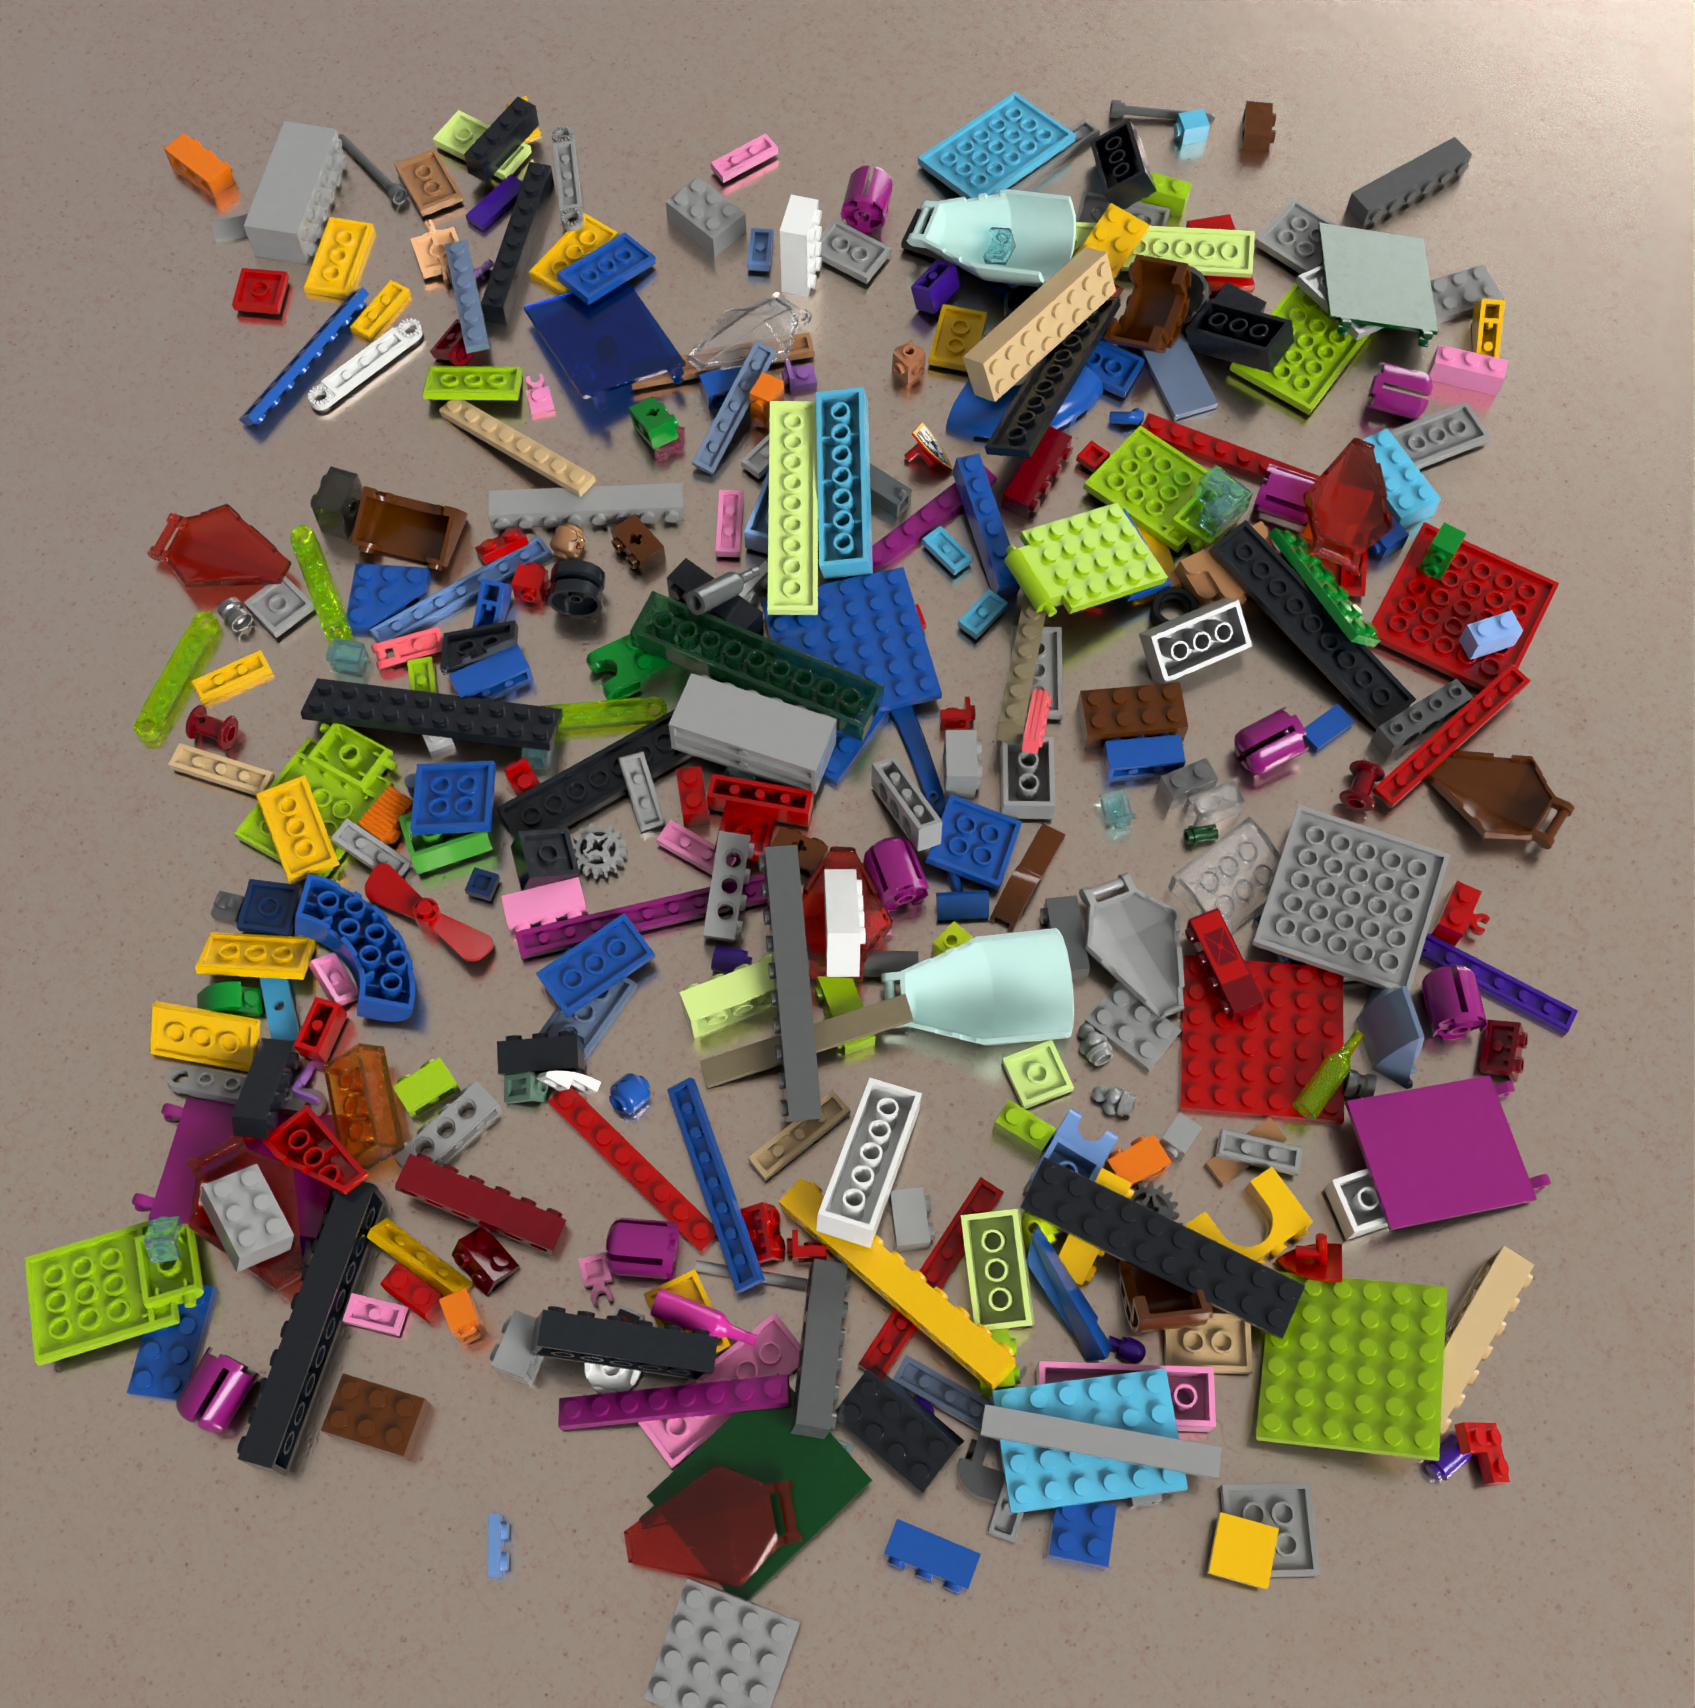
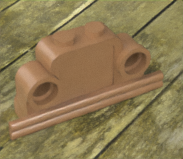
M1262 521L1252 525L1278 553L1271 541L1272 539L1268 535L1271 532L1268 526H1265ZM1215 544L1181 560L1174 571L1166 574L1171 582L1170 587L1183 584L1184 588L1196 598L1198 608L1224 597L1237 599L1240 605L1247 601L1246 598L1250 597L1209 553L1210 548Z

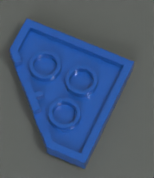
M356 563L344 624L346 632L370 633L369 629L377 626L387 618L402 612L407 608L406 605L414 599H420L426 595L430 577L429 568Z

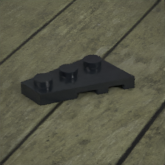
M516 621L444 633L440 663L442 674L446 675L517 645L518 625Z

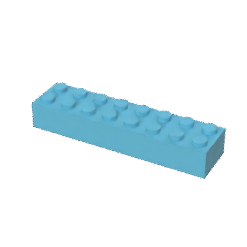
M863 387L816 392L819 567L824 579L873 574L868 400Z

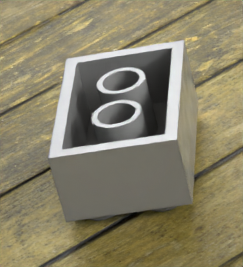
M696 177L666 201L667 220L714 258L746 233V214L700 177Z
M1022 736L1021 744L1001 741V814L1014 819H1052L1055 810L1054 737H1041L1043 738L1042 748L1039 747L1038 754L1022 752L1024 736Z
M257 1164L202 1185L200 1201L236 1273L291 1250L294 1234Z

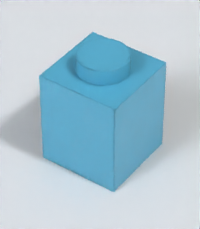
M1204 109L1178 113L1177 122L1174 124L1175 137L1179 138L1181 146L1207 141L1210 123Z

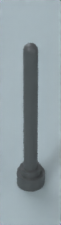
M1112 100L1110 105V118L1119 119V117L1124 115L1177 119L1178 113L1188 112L1126 106L1125 103H1121V100ZM1205 113L1208 121L1213 122L1215 119L1214 114Z
M344 134L338 135L342 145L387 189L388 197L395 204H401L407 199L408 191L401 184L390 181Z

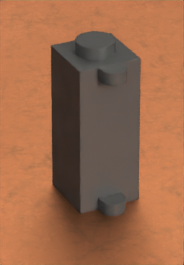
M870 463L871 503L897 519L911 503L912 489Z

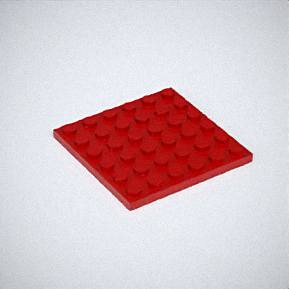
M1424 522L1371 624L1377 630L1376 635L1381 640L1379 644L1482 691L1511 664L1519 668L1559 583L1465 540L1462 541L1442 579L1438 580L1434 577H1429L1418 569L1440 529ZM1512 610L1523 629L1516 644L1470 660L1459 641L1466 626Z
M1184 955L1185 986L1183 987V1002L1185 1008L1181 1011L1179 1110L1342 1125L1344 1122L1343 976L1309 965L1244 960L1264 1000V1004L1261 1010L1231 1021L1229 1015H1224L1220 1008V997L1217 990L1213 991L1208 983L1207 977L1209 974L1206 968L1200 966L1196 956Z

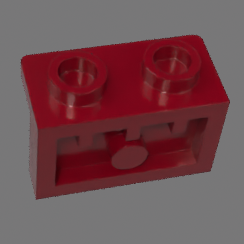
M459 319L454 321L430 350L434 358L450 360L453 366H465L475 354V352L466 353Z
M1487 1020L1488 1025L1485 1031L1479 1067L1480 1072L1509 1076L1511 1081L1517 1082L1518 1073L1522 1074L1524 1069V1058L1521 1055L1522 1048H1527L1528 1033L1524 1032L1521 1022Z

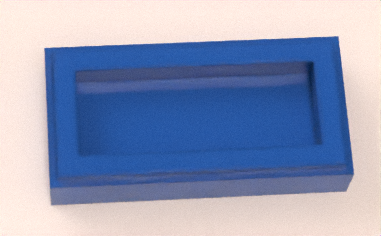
M1336 704L1304 728L1307 734L1303 736V739L1317 752L1353 726L1355 721L1339 704Z
M988 890L936 893L937 921L989 918Z

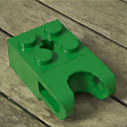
M663 620L590 652L586 659L587 665L595 673L608 670L616 673V676L607 681L603 688V694L609 702L619 701L639 691L643 693L686 673L684 656Z

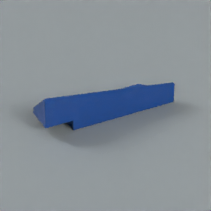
M1039 1226L1035 1227L1031 1234L1032 1239L1026 1262L1071 1333L1075 1334L1086 1360L1095 1361L1108 1358L1112 1345L1097 1323L1098 1316Z

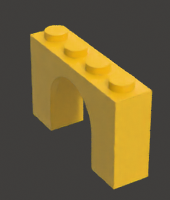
M1270 1167L1251 1180L1245 1187L1246 1191L1263 1212L1267 1221V1235L1262 1243L1253 1247H1241L1231 1243L1223 1236L1206 1211L1184 1225L1263 1265L1265 1264L1263 1258L1269 1254L1275 1257L1288 1247L1285 1243L1291 1239L1297 1242L1310 1232L1307 1228L1313 1223V1220L1274 1168Z

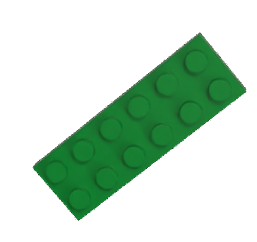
M1274 528L1268 535L1351 642L1374 648L1381 641L1376 635V628L1370 622H1366L1362 617V610L1356 604H1352L1349 601L1348 592L1335 583L1334 580L1336 578L1334 574L1327 568H1324L1320 563L1322 561L1320 556L1314 551H1310L1307 547L1308 541L1299 533L1296 535L1289 530L1284 531Z

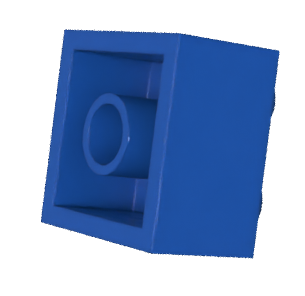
M1095 1502L1053 1508L1045 1558L1101 1570L1108 1568L1117 1505Z

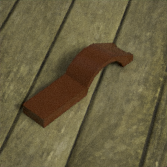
M1042 823L1022 861L1014 870L989 918L990 922L994 923L996 918H999L1009 923L1008 931L1013 932L1029 897L1045 875L1066 834Z

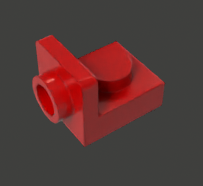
M965 697L963 709L951 707L940 710V731L970 730L971 720H975L976 716L975 705H970V697Z
M526 757L514 760L504 768L506 779L517 796L540 784L530 768Z
M792 1230V1238H787V1255H793V1264L812 1263L814 1258L827 1261L826 1245H821L817 1241L805 1242L804 1246H798V1230Z

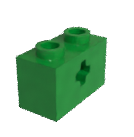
M654 396L628 408L633 426L654 450L679 438L676 429L679 427L676 417L673 414L670 415L664 403H659Z
M1444 522L1432 541L1418 570L1424 572L1429 577L1441 580L1466 533Z

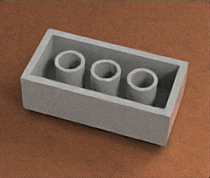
M1227 597L1139 633L1152 679L1162 683L1170 682L1252 647L1240 602L1237 599Z

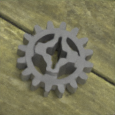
M601 822L598 828H594L592 823L589 824L588 831L581 828V836L574 835L573 840L575 844H572L579 870L583 868L584 876L592 872L594 879L598 878L599 873H603V876L607 878V871L609 870L617 873L616 865L623 866L624 861L622 857L627 856L625 839H621V832L617 831L614 833L612 825L604 829ZM586 844V849L583 850V854L581 855L582 848ZM613 847H616L615 853L613 857H611L610 853L614 851Z

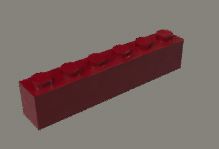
M418 1153L417 1156L409 1154L395 1184V1190L552 1255L566 1222V1219L562 1218L563 1214L552 1208H547L546 1211L536 1207L537 1203L525 1197H521L520 1200L510 1196L511 1192L499 1186H495L494 1189L484 1185L485 1181L473 1175H469V1178L458 1174V1169L450 1165L443 1164V1167L433 1164V1159L424 1154Z

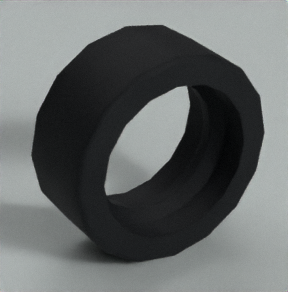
M1165 588L1157 593L1152 601L1150 620L1154 627L1170 621L1160 613L1161 605L1167 602H1177L1183 605L1188 613L1198 609L1196 598L1183 588Z

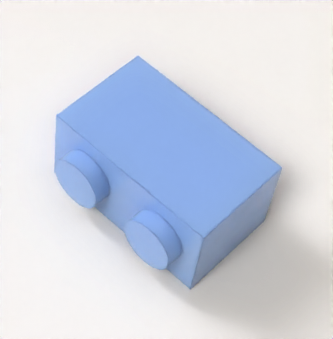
M1511 610L1468 624L1459 641L1468 658L1472 660L1514 646L1523 629Z

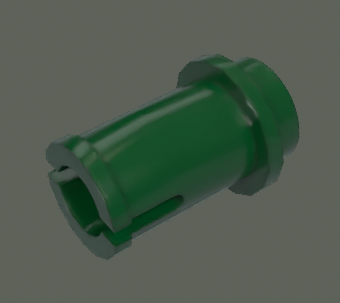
M1216 824L1200 827L1191 825L1188 829H1184V840L1186 844L1196 846L1198 842L1217 840L1219 832L1218 829L1213 830L1217 827Z

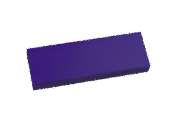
M510 174L466 214V220L480 230H486L516 202L522 181Z

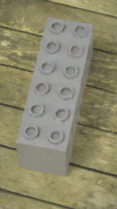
M289 121L283 122L243 225L256 257L307 265L310 256L314 255L316 240L321 236L322 223L327 219L329 204L334 200L335 188L340 184V174L342 169H345L347 163L346 155L342 151V141L339 139L336 129Z
M691 673L669 722L672 749L793 788L810 790L816 795L836 745L837 719L826 713L810 711L801 705L794 706L784 703L779 698L762 696L754 690L746 691L728 682L721 683L712 680L706 675Z

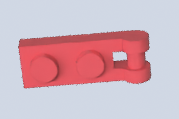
M438 626L371 645L372 652L376 653L378 662H376L377 668L382 670L406 663L407 660L442 653L443 638ZM393 648L395 657L388 658L385 650Z

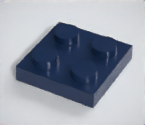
M249 879L237 929L243 932L291 936L303 892L302 886Z

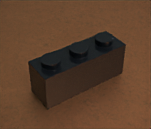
M575 1031L558 1032L559 1036L548 1037V1033L532 1034L531 1039H522L521 1035L506 1036V1041H497L498 1074L504 1076L525 1072L540 1074L547 1071L585 1070L584 1038L575 1035Z

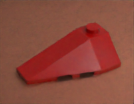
M308 1104L272 1131L268 1139H262V1142L277 1160L345 1195L369 1177Z

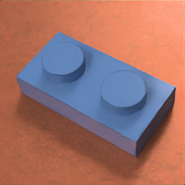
M751 228L747 270L770 271L774 229Z
M501 1513L488 1514V1577L491 1579H504V1571L509 1570V1553L504 1552V1540L509 1539V1521H504V1516Z

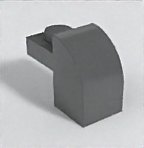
M979 1433L977 1440L971 1439L966 1456L972 1457L971 1461L959 1458L957 1477L961 1487L969 1496L995 1505L1004 1473L983 1466L990 1438L980 1436Z

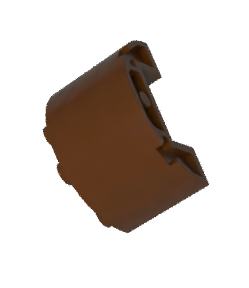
M1136 254L1134 262L1130 264L1128 275L1134 285V289L1127 298L1124 314L1119 318V322L1116 318H1112L1104 333V339L1111 344L1163 354L1166 352V348L1171 349L1186 320L1190 298L1187 297V287H1191L1190 268L1188 263Z
M1116 1258L1117 1263L1119 1262L1120 1276L1118 1277L1128 1323L1135 1333L1206 1325L1208 1319L1213 1317L1211 1302L1205 1300L1202 1289L1197 1290L1196 1297Z

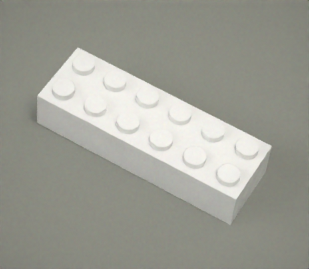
M869 1078L819 1209L816 1231L871 1248L919 1113L922 1093Z

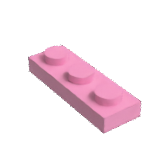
M765 133L712 161L711 169L724 183L777 155L778 147Z
M719 490L715 548L717 557H740L743 490Z
M670 820L656 839L657 844L712 875L715 860V844ZM728 856L725 860L726 864L732 867L736 862V857Z

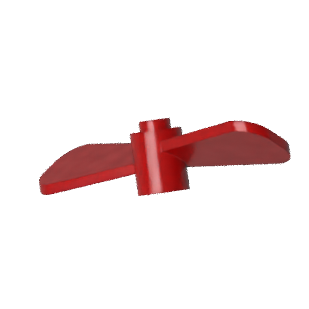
M378 864L372 870L365 883V894L370 902L415 919L422 932L426 934L437 933L464 960L478 961L493 949L494 943L489 935L442 914L435 900L422 898L389 864Z

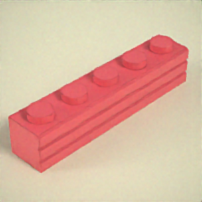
M1033 688L1023 737L1022 752L1038 754L1039 747L1042 748L1043 738L1041 737L1045 735L1044 727L1047 725L1051 704L1048 690Z

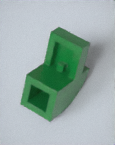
M236 981L215 983L205 987L197 994V1008L232 1015L259 1017L263 1014L262 989L241 986V982Z

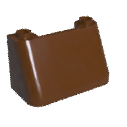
M364 486L351 544L359 546L358 551L373 554V550L426 562L428 563L427 568L441 571L442 566L448 567L466 523L468 513L454 507H444L438 504L422 502Z

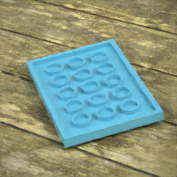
M1013 92L919 156L918 165L966 199L976 198L981 193H986L987 196L999 194L1000 190L1007 189L1075 142L1076 134L1021 95Z
M1166 1368L992 1391L993 1405L997 1407L1179 1440ZM999 1439L1010 1514L1185 1491L1188 1489L1185 1473Z

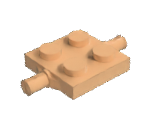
M426 220L424 226L427 232L422 236L410 239L423 278L426 279L442 274L444 283L449 285V278L452 284L445 244L459 242L455 228L436 230L433 221L429 220V227Z

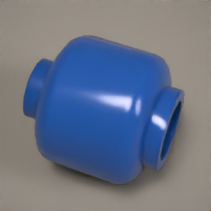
M627 1073L611 1086L609 1101L618 1112L633 1114L650 1099V1092L648 1090L650 1085L643 1076Z

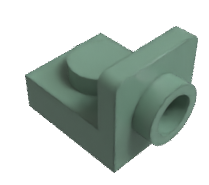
M525 1072L504 1075V1103L546 1102L548 1085L536 1079L539 1073Z

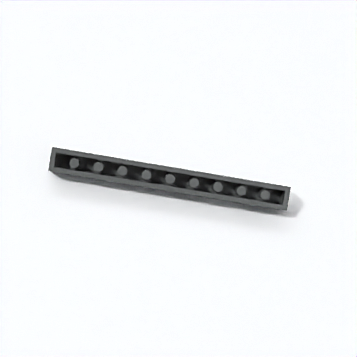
M797 845L765 847L763 855H759L758 860L759 870L764 871L765 882H761L762 898H767L768 907L763 909L764 925H769L770 936H766V950L772 953V963H768L769 979H774L775 990L770 991L772 1007L776 1006L777 1017L773 1018L774 1034H779L780 1045H775L776 1061H781L782 1072L778 1073L779 1089H784V1100H780L781 1117H786V1122L822 1119L798 847Z

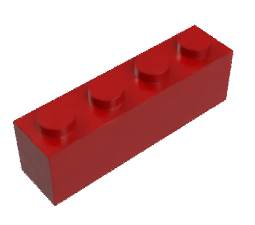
M713 773L706 796L708 810L724 812L726 807L774 818L776 822L809 827L813 809V791Z

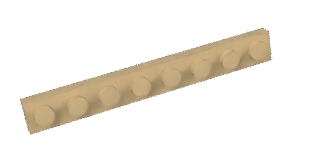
M449 400L439 410L443 418L579 497L596 482L595 476L465 400Z

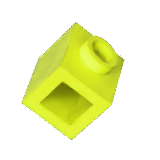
M953 921L933 941L932 955L936 957L952 947L956 948L969 942L973 937Z

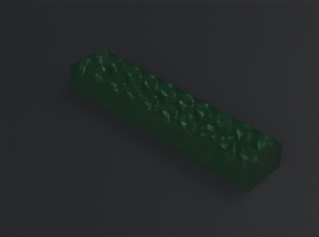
M655 591L651 592L630 631L632 646L701 675H706L718 682H728L746 691L754 690L762 696L779 698L784 703L794 706L801 705L810 711L826 714L837 719L836 731L862 742L883 701L885 686L706 612L701 615H695L686 604Z

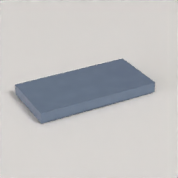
M1182 331L1171 349L1166 348V352L1163 354L1138 349L1142 358L1145 359V364L1173 420L1217 408L1218 402Z
M626 977L568 1018L558 1006L539 1033H548V1037L559 1036L558 1032L575 1031V1035L584 1038V1061H586L633 995L638 984Z

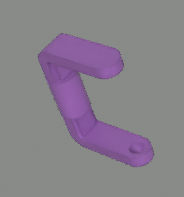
M312 1060L306 1068L302 1069L294 1081L295 1084L292 1087L295 1098L318 1105L321 1101L320 1098L301 1091V1088L308 1082L315 1069L333 1076H338L340 1070L321 1061Z

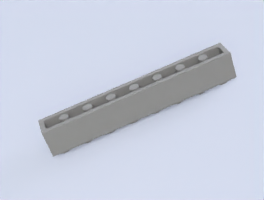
M682 483L591 486L581 497L565 488L489 491L488 516L492 529L565 526L566 523L573 526L620 524L633 514L643 523L684 520Z

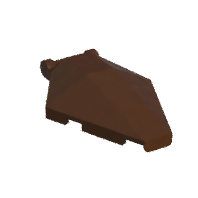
M1455 750L1453 754L1425 777L1484 838L1532 840L1537 842L1540 847L1550 849L1555 842L1554 837L1566 817L1571 816L1575 809L1570 802L1555 796L1533 756L1512 755L1511 758L1494 757V753ZM1551 809H1556L1558 812L1545 833L1539 831Z

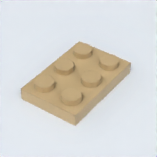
M1213 1313V1317L1208 1319L1206 1325L1164 1330L1165 1365L1214 1367V1373L1252 1374L1251 1324L1231 1314Z

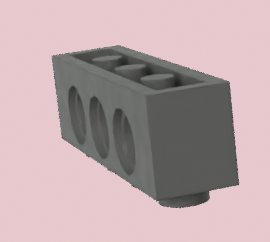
M1456 678L1380 725L1371 741L1383 756L1388 759L1448 722L1471 701L1473 696Z

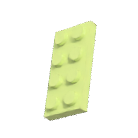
M458 110L434 136L433 143L435 146L465 161L464 153L490 125ZM523 142L495 172L494 176L505 180L510 174H513L531 154V146Z

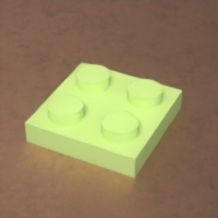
M1052 1040L1002 1058V1064L1024 1109L1069 1093L1074 1089Z

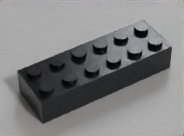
M549 1306L548 1310L543 1309L535 1321L530 1355L700 1381L711 1375L714 1371L718 1337L710 1336V1331L693 1329V1332L690 1333L681 1331L682 1327L677 1325H664V1328L653 1327V1322L636 1320L635 1324L624 1322L623 1317L612 1315L606 1316V1319L595 1318V1313L588 1311H577V1315L565 1313V1308Z

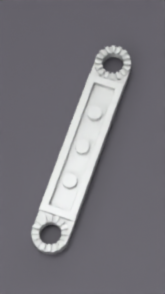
M410 318V320L406 319V321L402 320V323L400 322L397 327L390 329L324 378L318 386L309 390L308 400L311 407L316 410L329 408L417 342L423 334L419 321L413 320V318ZM408 328L416 329L415 332H413V334L410 333V335L409 333L406 334L405 330ZM318 395H326L325 400H320V402L318 400L316 402L315 398Z

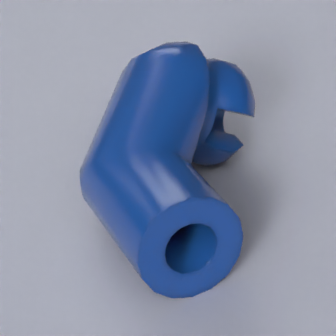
M1135 408L1131 412L1111 411L1109 421L1116 424L1139 425L1144 420V412L1140 408Z

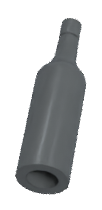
M754 566L740 574L730 571L688 592L686 604L689 610L695 615H701L739 595L746 582L760 575V569Z
M860 950L859 976L881 977L883 973L900 972L918 963V951ZM818 957V968H827L826 957Z

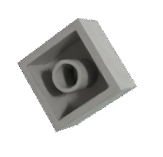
M977 730L945 731L943 748L945 799H948L950 794L963 799H975L976 789L981 787L982 763H980V755L982 753V741L977 740Z
M514 1310L512 1317L508 1316L503 1324L502 1333H504L501 1343L496 1344L491 1352V1366L499 1376L531 1387L543 1360V1356L530 1355L536 1318Z

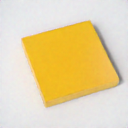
M1222 1512L1218 1513L1207 1573L1267 1590L1279 1528Z

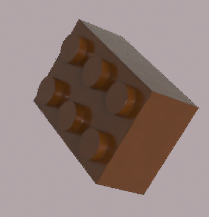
M343 1373L321 1431L328 1436L410 1461L431 1404L425 1398Z

